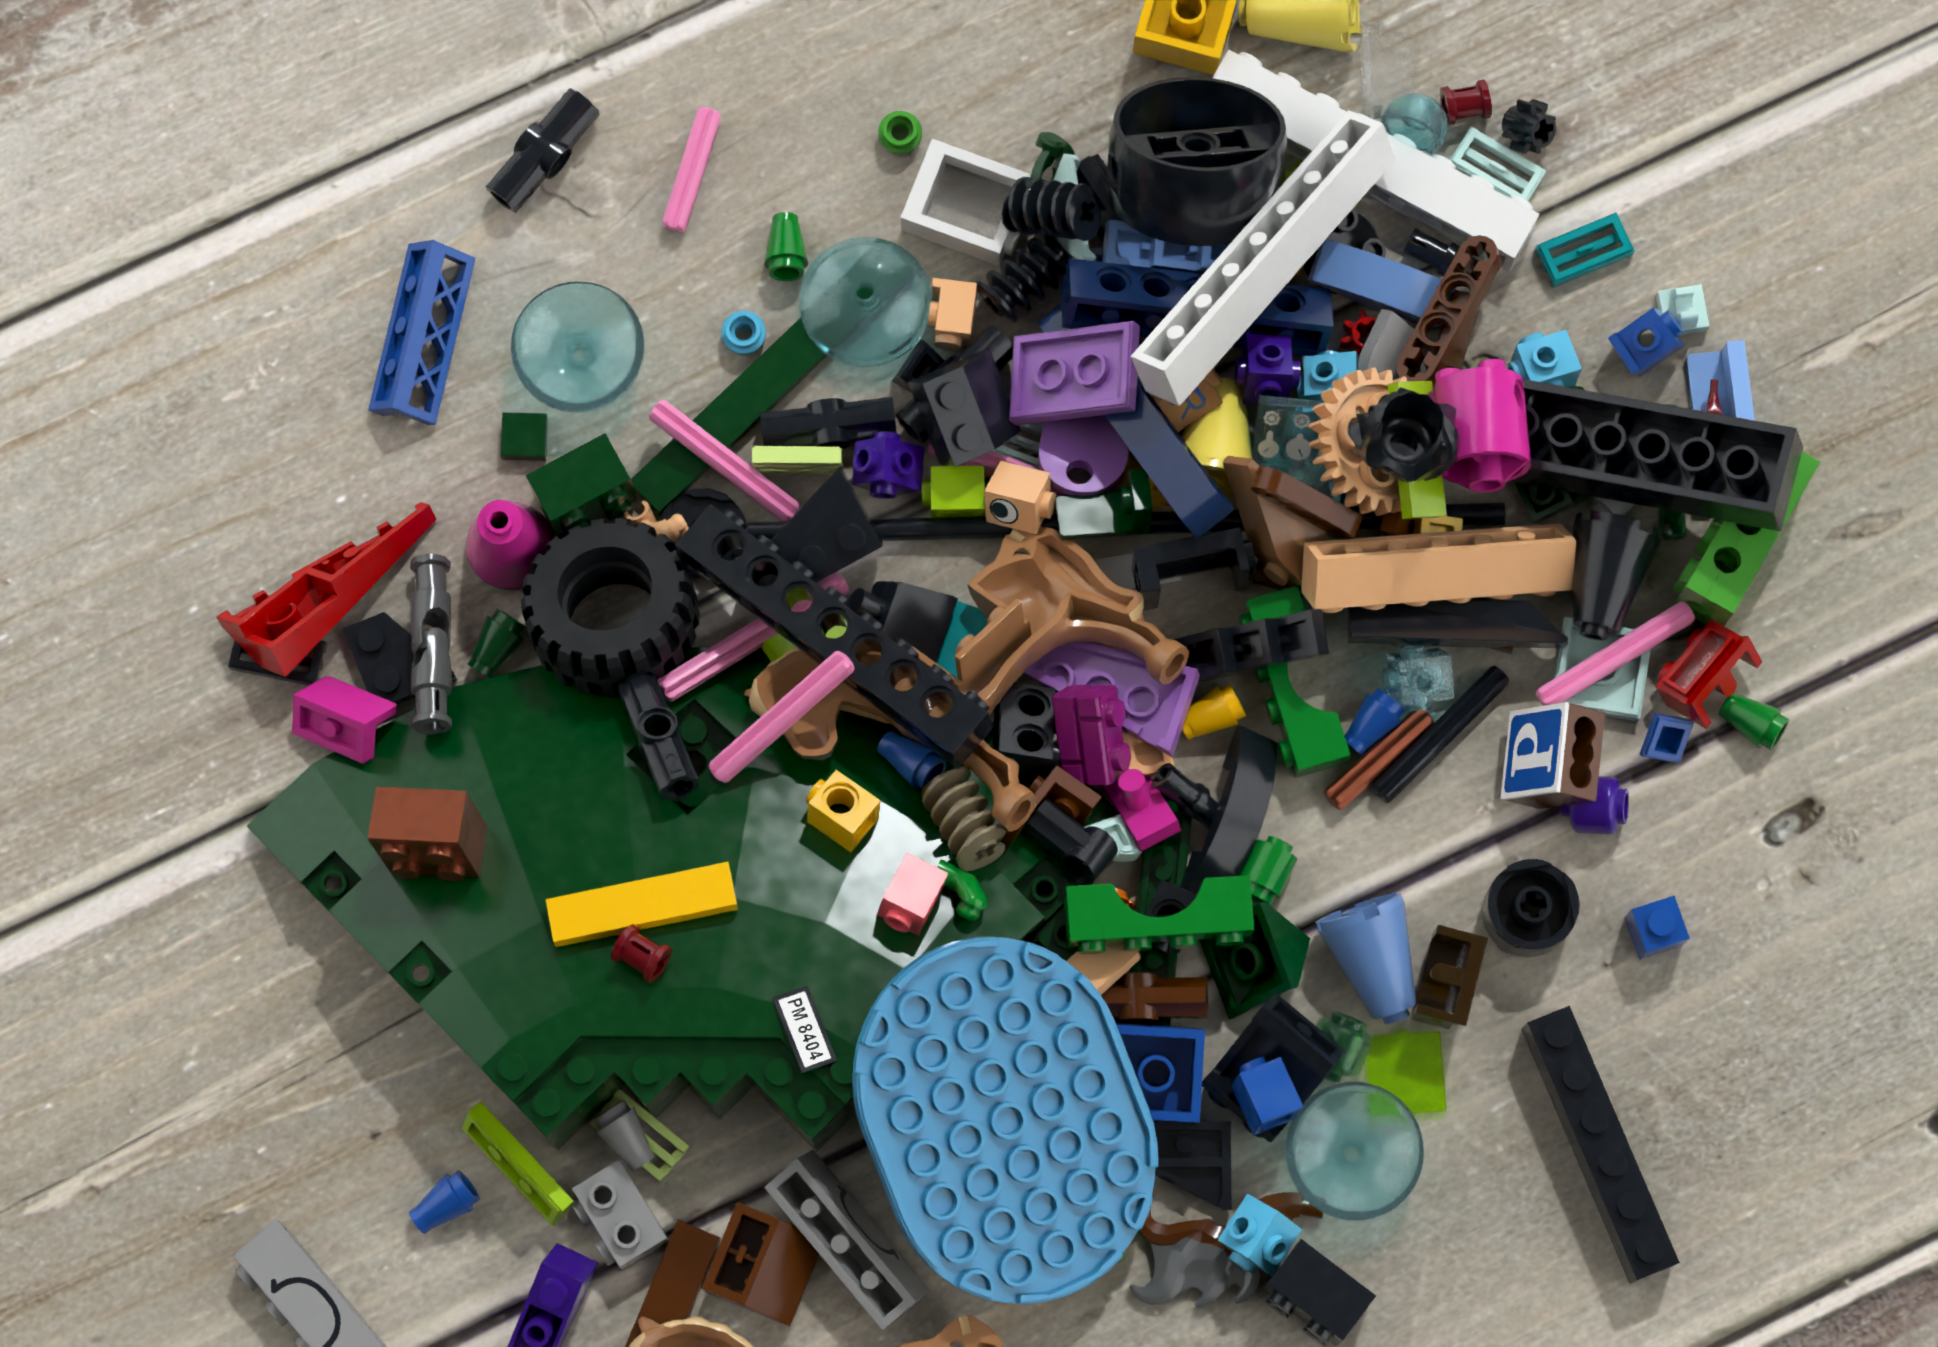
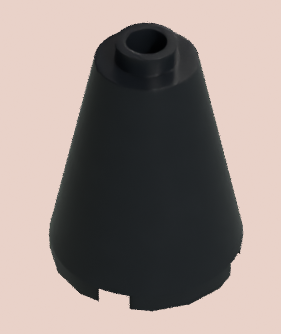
M1591 511L1590 519L1584 520L1582 512L1576 514L1573 523V537L1576 539L1573 574V624L1581 628L1580 635L1589 639L1604 641L1607 639V635L1617 634L1661 545L1663 533L1658 528L1653 526L1650 534L1640 530L1642 521L1614 513Z

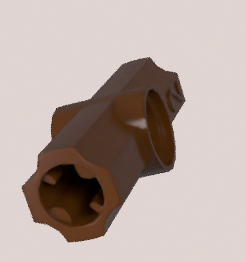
M1125 973L1101 995L1113 1018L1118 1019V1022L1150 1024L1158 1022L1159 1019H1200L1208 1017V984L1206 977L1159 978V975L1152 973Z

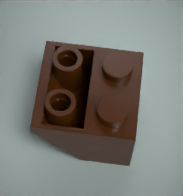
M737 1202L702 1289L705 1293L790 1327L820 1254L796 1226Z

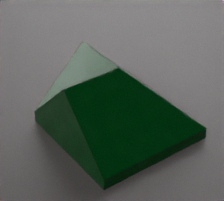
M1267 902L1253 906L1254 931L1250 937H1243V944L1217 946L1216 939L1199 940L1229 1020L1235 1019L1265 1004L1275 992L1281 996L1299 986L1311 938Z

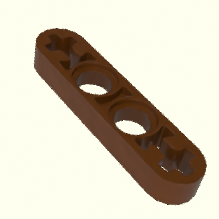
M1481 235L1472 236L1465 240L1458 249L1398 358L1396 370L1399 378L1405 376L1407 381H1432L1434 387L1436 372L1446 368L1500 269V253L1494 241L1489 237ZM1485 251L1488 260H1479L1474 267L1471 257L1473 255L1479 257ZM1472 271H1473V273H1474V275H1475V277H1476V280H1474V279L1470 276L1471 273H1472ZM1463 286L1471 290L1470 297L1462 304H1452L1447 300L1451 290L1456 287ZM1446 324L1450 327V333L1446 339L1439 342L1427 339V333L1432 326ZM1421 347L1428 352L1426 356H1424ZM1423 362L1427 370L1426 373L1418 372L1412 377L1409 369L1411 367L1419 368Z

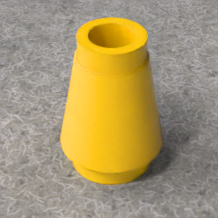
M1229 684L1223 688L1217 685L1189 707L1182 728L1188 740L1196 736H1203L1239 725L1237 720L1247 716L1232 685Z

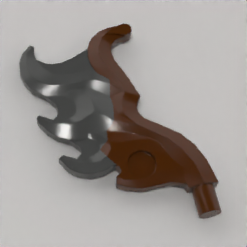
M1282 1192L1266 1195L1258 1199L1276 1209L1291 1221L1294 1218H1299L1300 1214L1322 1219L1325 1208V1200L1303 1196L1304 1192ZM1150 1208L1140 1232L1151 1244L1154 1258V1274L1151 1281L1145 1287L1132 1284L1130 1289L1140 1301L1157 1305L1171 1301L1177 1294L1186 1289L1197 1288L1202 1293V1296L1194 1304L1197 1308L1212 1303L1226 1288L1237 1284L1241 1289V1292L1235 1298V1303L1238 1304L1254 1295L1260 1283V1269L1256 1267L1251 1274L1228 1259L1233 1251L1218 1241L1226 1226H1218L1211 1219L1192 1220L1169 1225L1159 1224L1152 1218Z

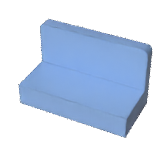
M1744 340L1728 341L1722 351L1687 355L1685 362L1691 409L1704 410L1710 393V380L1714 379L1718 380L1717 393L1722 414L1755 421Z

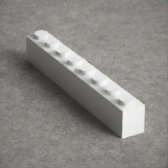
M1228 50L1212 78L1248 87L1262 94L1275 104L1285 120L1287 153L1304 161L1345 115L1346 111L1339 108V103L1332 97L1323 93L1314 95L1301 88L1300 82L1294 77L1282 72L1276 75L1263 68L1262 63L1251 54L1245 52L1237 54ZM1387 133L1396 160L1370 188L1366 195L1460 245L1472 236L1481 235L1489 237L1498 248L1501 256V267L1510 271L1539 217V213L1533 211V206L1521 197L1514 195L1507 197L1495 191L1494 185L1481 176L1471 175L1469 177L1455 169L1454 163L1441 155L1433 154L1431 157L1416 149L1417 145L1411 139L1401 134H1394L1392 136ZM1483 251L1481 256L1488 259L1486 252Z
M1348 110L1131 355V359L1146 392L1177 406H1180L1396 160L1383 123Z

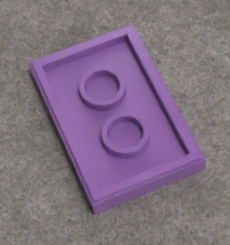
M1134 321L1014 336L1009 421L1015 425L1136 411L1138 373L1131 355L1139 347L1140 326Z

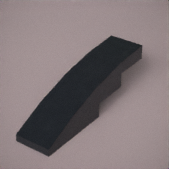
M1309 609L1279 618H1265L1230 628H1215L1173 639L1188 649L1189 655L1185 666L1198 669L1200 674L1198 683L1329 654L1322 609Z

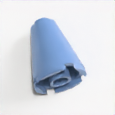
M1391 893L1354 904V908L1343 913L1341 910H1338L1316 921L1319 934L1372 1018H1383L1384 1024H1391L1409 1017L1410 1012L1408 1009L1416 1005L1405 902L1401 893L1398 895L1397 893Z

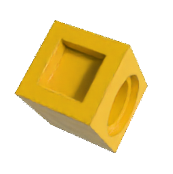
M835 770L826 782L820 779L812 787L806 798L808 803L807 822L849 852L854 850L879 820L881 800L838 770ZM834 804H844L851 810L839 814L833 812L829 807Z

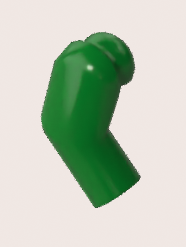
M941 859L937 868L948 873L944 886L957 892L959 898H961L960 903L956 907L957 914L970 921L977 920L981 910L986 909L987 898L977 878Z

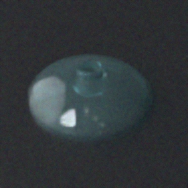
M856 237L832 245L813 261L802 281L799 308L807 334L823 353L847 365L874 367L897 360L918 343L928 326L932 294L924 269L907 250L885 239ZM862 287H868L873 291V295L868 299H861L857 296V291Z
M575 281L562 283L538 294L522 310L515 323L511 338L512 361L523 386L543 404L566 412H589L603 408L619 399L636 380L641 370L645 353L642 327L632 307L624 298L611 289L590 282ZM584 349L589 354L584 361H576L573 359L574 352Z
M1344 1082L1318 1091L1303 1104V1109L1296 1118H1293L1287 1132L1285 1159L1294 1186L1311 1206L1337 1219L1363 1221L1390 1212L1407 1198L1415 1187L1422 1170L1424 1145L1422 1134L1414 1115L1397 1096L1373 1084ZM1349 1146L1356 1147L1360 1152L1359 1161L1354 1163L1348 1162L1343 1155L1344 1149Z

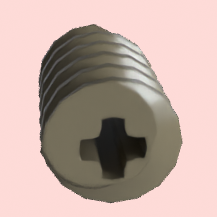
M962 766L959 769L954 768L944 772L928 782L922 789L921 796L923 806L927 811L931 812V819L939 827L941 837L948 841L947 845L950 852L957 856L958 866L964 871H973L994 862L1002 856L1006 849L1005 844L998 842L1006 832L1003 825H993L996 818L991 815L992 810H985L988 805L986 796H976L980 790L979 784L975 781H968L971 777V771L967 767Z

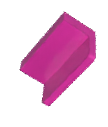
M325 676L293 694L292 734L364 764L372 759L375 754L376 725L395 715L397 704L334 677Z

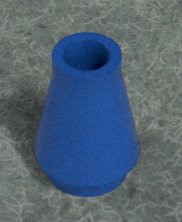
M1377 688L1372 695L1367 693L1347 733L1344 735L1347 744L1362 756L1372 745L1402 722L1399 718L1405 712V709L1380 688Z
M893 730L887 732L878 744L877 753L883 756L914 789L919 787L923 789L928 782L945 772L946 760L927 745L903 737Z
M460 1170L452 1175L446 1173L423 1200L409 1211V1215L416 1227L423 1234H426L439 1225L473 1211V1204L478 1202L480 1197L471 1181Z

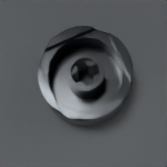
M1540 859L1521 860L1504 869L1489 887L1482 907L1484 926L1491 939L1501 951L1520 957L1541 956L1557 948L1573 929L1579 915V895L1572 879L1551 863ZM1526 899L1530 900L1532 906H1539L1541 909L1534 918L1530 917L1528 912H1522L1521 910Z

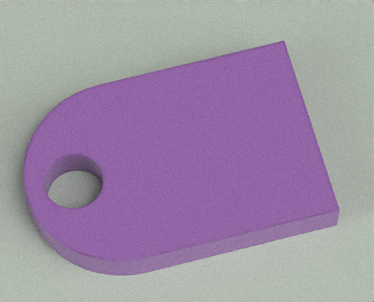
M1105 415L1049 421L1043 424L1038 452L1039 470L1051 474V488L1062 496H1090L1099 493H1109L1117 487L1125 474L1130 449ZM1082 468L1090 473L1091 479L1086 483L1076 484L1070 481L1066 474L1071 469Z

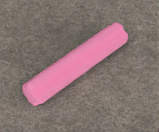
M700 107L697 110L662 220L663 226L668 230L683 233L687 228L721 120L720 113L714 109Z

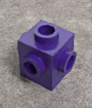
M1246 334L1242 358H1236L1234 372L1235 385H1242L1243 404L1288 406L1291 388H1298L1300 380V362L1292 361L1291 336Z
M876 432L872 439L856 441L852 485L870 490L869 495L879 499L896 498V495L921 491L924 447L901 441V436L893 432Z

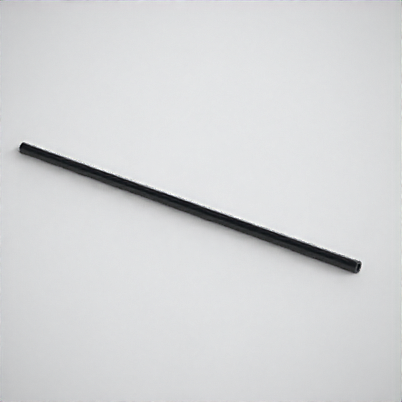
M1504 503L1446 504L1447 516L1462 518V526L1505 525ZM1359 506L1348 507L1363 517L1359 529L1380 528L1383 515L1376 516L1374 511L1361 514ZM1175 511L1152 512L1148 534L1192 533ZM1232 511L1207 533L1239 527L1241 532H1245L1239 511ZM1052 514L1050 519L1044 518L1041 526L1058 531L1056 514ZM986 516L871 519L882 541L1004 538L1006 534L1009 535L1012 532V528L986 522ZM747 522V532L756 539L763 535L771 540L787 522Z

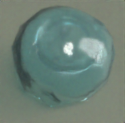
M1407 93L1395 98L1385 109L1381 119V123L1385 126L1388 134L1392 136L1394 134H1401L1411 139L1417 145L1416 149L1426 151L1429 154L1434 153L1438 147L1443 145L1448 131L1445 110L1435 99L1423 93Z

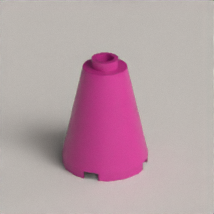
M505 500L492 501L482 508L468 530L466 537L467 559L474 572L485 583L499 589L518 590L522 588L524 577L527 574H532L530 564L535 556L539 553L542 555L547 553L545 545L554 538L553 531L546 518L538 510L527 504Z

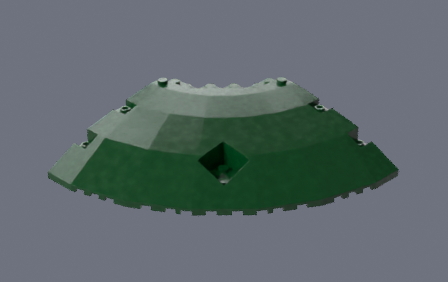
M710 647L682 649L685 659L679 666ZM759 648L675 701L669 702L666 700L668 708L677 716L678 731L688 755L697 753L702 755L707 761L705 771L697 776L699 788L694 790L686 799L672 802L670 799H661L649 767L639 755L638 740L619 694L618 696H603L602 691L595 689L592 695L579 692L575 682L572 686H566L556 680L554 672L547 671L543 665L452 688L451 694L447 696V715L452 719V728L445 733L430 735L415 732L411 728V719L415 716V709L376 729L374 757L364 764L336 752L318 760L309 766L247 825L250 831L367 950L558 1150L614 1097L613 1095L618 1089L621 1090L625 1086L655 1118L688 1087L720 1119L754 1088L817 1152L849 1121L846 1108L854 1101L852 1073L857 1040L870 1008L891 979L921 955L953 941L974 937H1004L1022 941L1035 928L1039 929L1043 924L1045 925L1064 906L1063 893L1066 886H1078L1064 876L1060 869V860L1022 831L1009 849L1005 850L1002 856L994 862L973 871H966L977 878L987 898L986 909L981 910L977 920L970 921L957 914L956 907L960 903L961 898H959L957 892L944 886L919 935L910 931L906 933L899 932L888 926L884 918L878 916L877 913L882 898L907 852L935 867L938 866L942 859L960 868L956 861L957 856L950 852L947 845L948 841L941 837L939 827L933 823L930 816L931 812L927 811L923 806L922 788L914 789L883 756L877 753L878 744L887 732L893 730L903 736L892 724L882 723L840 710L836 721L837 746L831 757L824 761L805 760L797 756L782 734L729 782L718 781L708 767L713 758L760 718L759 715L751 710L749 704L750 697L745 696L744 693L752 687L754 679L771 663V660L762 648ZM668 667L665 670V674L671 672L674 669ZM992 730L984 738L990 747L992 745ZM946 760L945 772L956 768ZM1049 769L1047 777L1053 770ZM835 770H838L881 800L879 820L852 852H849L807 822V795L820 779L826 782ZM971 771V777L968 781H975L980 787L976 796H986L988 805L985 810H992V793L984 782ZM1019 783L1021 785H1024L1028 789L1031 786L1029 784ZM1084 784L1102 796L1092 785ZM376 786L467 791L488 826L480 878L464 877L462 881L453 882L443 880L437 875L420 874L417 879H403L390 873L367 839ZM1102 796L1083 827L1117 816L1118 813ZM834 804L829 807L833 812L839 814L851 810L844 804ZM996 819V821H995L994 824H993V825H997V824L1002 825L997 819ZM729 862L738 910L640 930L641 935L657 945L662 946L666 944L673 949L666 968L658 979L651 984L643 980L642 973L623 961L615 963L610 959L611 951L621 934L555 948L546 899ZM334 876L340 877L342 879V887L336 892L328 891L326 887L327 881ZM1046 882L1053 887L1054 892L1050 897L1042 898L1036 893V887L1040 883ZM418 966H427L430 970L429 977L425 981L418 982L414 980L413 972ZM808 986L837 1061L802 1073L773 997Z

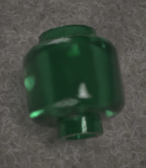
M1333 1011L1331 1017L1326 1016L1318 1019L1315 1026L1347 1051L1325 1079L1340 1083L1342 1076L1354 1077L1359 1075L1373 1041L1370 1034L1365 1031L1367 1024L1355 1017Z

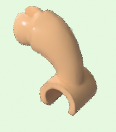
M646 501L641 502L644 508V512L641 515L632 517L628 511L624 512L625 518L631 519L634 527H637L639 523H645L655 528L657 536L665 534L674 543L689 529L681 514H674L668 520L663 519L657 522Z

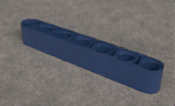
M1061 303L1038 322L1043 332L1070 329L1062 328ZM1137 378L1136 411L1107 414L1105 417L1182 522L1199 539L1234 511V508Z

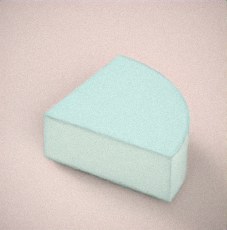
M1121 815L1084 827L1094 826L1101 828L1115 840L1118 852L1112 861H1134L1142 853Z

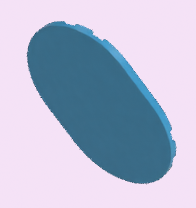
M1004 937L967 938L936 947L912 961L891 979L870 1008L857 1040L852 1073L853 1099L862 1134L898 1224L913 1250L930 1269L951 1285L969 1294L1003 1303L1034 1304L1052 1301L1078 1292L1098 1280L1123 1257L1122 1253L1130 1245L1138 1230L1142 1229L1153 1201L1152 1192L1156 1167H1158V1144L1149 1107L1115 1020L1099 991L1083 973L1076 970L1071 964L1059 957L1058 954L1030 942Z

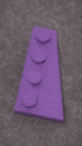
M1078 641L1066 643L1051 650L1032 664L1022 676L1042 687L1055 688V694L1071 685H1115L1118 700H1121L1125 707V720L1121 726L1122 730L1173 758L1200 674L1198 669L1185 666L1176 679L1169 684L1162 685L1153 679L1147 671L1145 659L1136 656L1132 652L1093 642Z

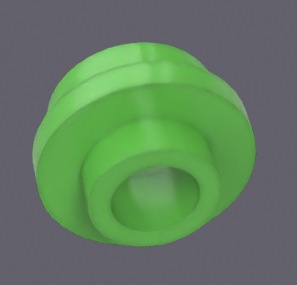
M895 111L888 114L879 125L878 135L880 143L887 151L893 154L903 155L912 152L918 147L922 139V127L919 120L913 114L906 111ZM898 128H903L909 134L907 138L897 140L892 136V133Z

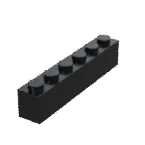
M1570 1006L1527 1022L1521 1029L1629 1284L1680 1263Z

